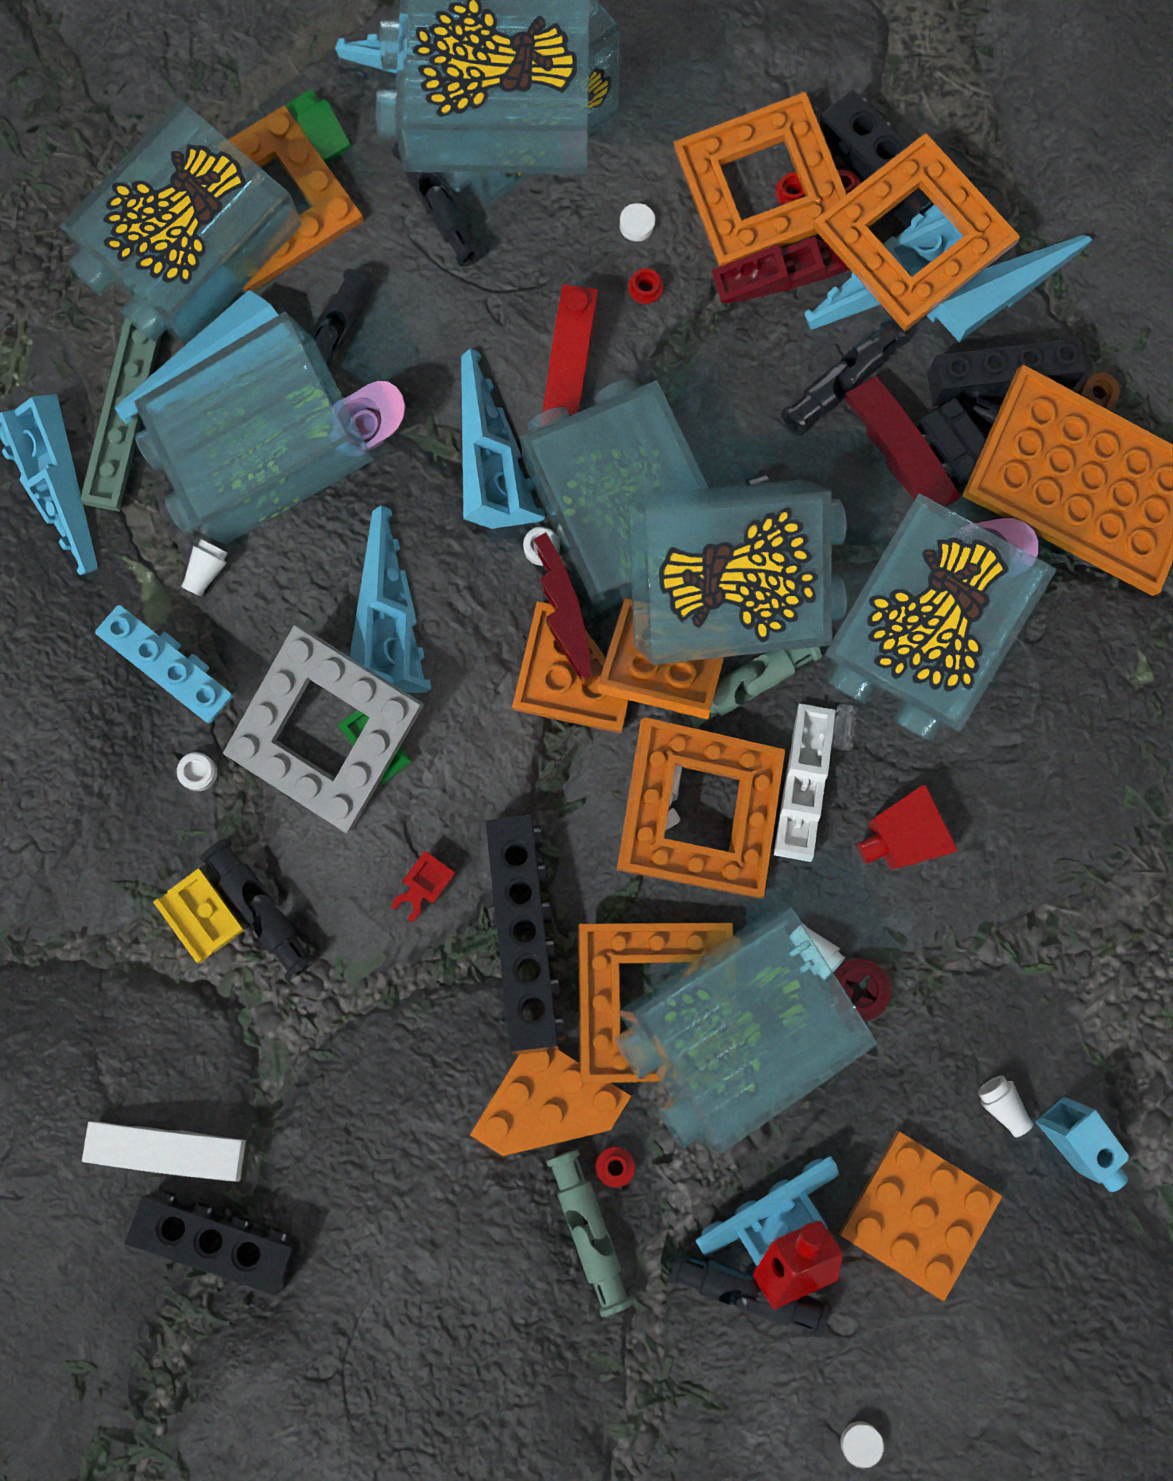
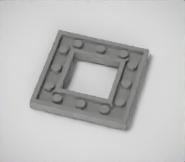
M294 625L223 754L343 832L348 833L355 826L422 710L424 703L302 626ZM310 680L370 717L336 778L277 741Z

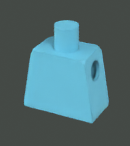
M1063 1097L1035 1121L1078 1173L1097 1183H1103L1109 1192L1117 1191L1127 1183L1128 1176L1120 1167L1128 1161L1129 1156L1096 1110Z

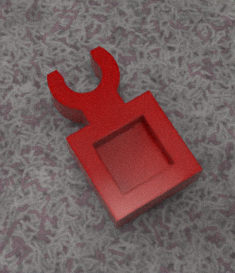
M424 851L402 880L403 883L410 887V890L407 893L398 895L391 907L397 911L404 902H411L413 911L407 919L412 923L415 922L422 913L421 904L424 899H427L434 905L456 876V873Z

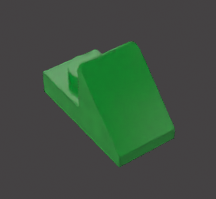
M312 89L284 105L325 163L351 148L329 103L325 99L320 101Z

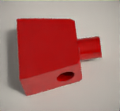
M925 785L917 788L869 821L868 824L874 836L857 843L858 852L865 864L884 857L891 870L939 859L958 851Z
M817 1220L776 1238L770 1244L755 1269L753 1277L770 1306L775 1310L836 1282L839 1278L843 1255L824 1223Z

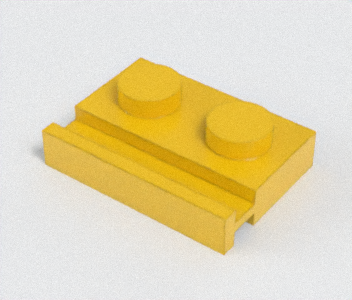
M199 868L168 890V893L153 902L196 963L199 964L246 930L204 871Z

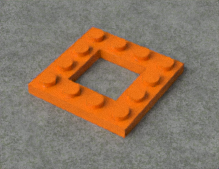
M806 92L673 142L675 153L719 267L776 244H779L780 248L818 234L813 228L814 220L847 195ZM785 142L806 197L741 221L720 166Z
M284 105L211 150L215 154H218L220 151L226 152L238 161L244 177L277 158L311 206L310 209L256 243L250 238L223 198L220 199L222 203L221 212L215 214L214 219L209 224H201L200 230L245 293L249 289L252 292L364 222L360 211ZM171 175L166 178L169 184Z
M927 133L918 138L816 218L813 223V228L904 331L911 328L1010 250L1020 239L1018 233ZM920 188L963 237L911 277L868 227Z
M647 717L641 719L617 870L753 898H764L785 749ZM675 766L740 780L729 852L664 838Z
M733 923L578 925L580 1083L737 1080ZM619 963H693L694 986H701L707 989L712 994L708 1003L713 1009H718L723 1005L722 996H725L727 988L729 1072L696 1073L694 1070L693 1073H676L674 1076L675 1068L685 1061H690L691 1065L696 1069L703 1068L706 1064L705 1056L701 1053H695L690 1060H686L682 1057L681 1052L675 1057H670L668 1055V1047L671 1041L620 1042ZM704 1011L697 1026L698 1041H690V1044H688V1041H685L684 1049H704L706 1052L709 1051L705 1042ZM713 1033L710 1036L709 1043L713 1048L718 1049L724 1045L725 1039L722 1034Z

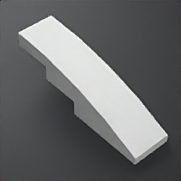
M800 703L798 705L774 848V855L808 862H811L813 859L817 825L821 816L824 785L828 776L836 710Z
M95 1121L88 1122L82 1162L156 1173L240 1181L246 1140L187 1131H169Z

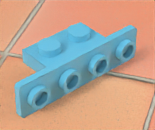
M120 605L115 607L95 631L96 635L207 723H212L233 697L227 689L206 674L210 667L194 654H191L187 659L178 651L182 646L165 631L160 636Z
M828 1157L825 1160L816 1159L806 1165L802 1170V1174L793 1180H782L775 1184L769 1190V1195L757 1202L752 1200L741 1205L736 1210V1215L724 1223L718 1221L706 1227L701 1233L702 1236L696 1240L704 1256L707 1258L740 1238L756 1266H758L770 1244L776 1238L817 1220L822 1221L826 1226L807 1195L839 1175L836 1163L832 1157Z

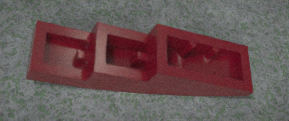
M814 236L783 249L780 248L779 244H776L713 269L712 274L723 305L791 290L833 277L850 269L824 239L817 242Z
M877 376L846 393V403L866 425V435L886 457L888 470L929 518L960 499V494L920 431Z
M547 532L533 539L534 551L548 572L540 577V587L555 611L546 616L547 627L583 686L587 688L592 685L588 639L579 602L566 568Z

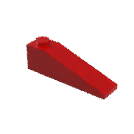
M562 284L539 435L575 441L598 311V289Z

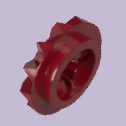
M865 959L850 960L839 966L832 974L828 988L832 1005L843 1017L854 1021H869L878 1017L887 1008L891 998V985L888 976L880 966ZM868 976L865 990L874 999L859 997L857 1001L851 1004L854 991L845 982L858 984Z

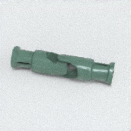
M804 630L799 634V638L783 647L776 646L747 665L719 679L708 719L683 713L681 715L690 728L699 729L700 724L714 716H723L761 692L795 674V669L811 660H819L822 657L820 648L813 636L807 630ZM741 684L743 689L736 691L738 686Z
M576 1148L546 1160L548 1167H552L559 1187L558 1199L571 1230L588 1283H593L601 1305L599 1308L601 1317L627 1309L633 1305V1301L630 1296H627L619 1274L622 1270L612 1240L609 1237L591 1182L585 1180L577 1158L580 1154Z

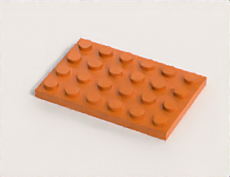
M1025 365L1018 368L962 496L1003 518H1015L1027 523L1037 536L1152 596L1159 594L1173 562V445Z

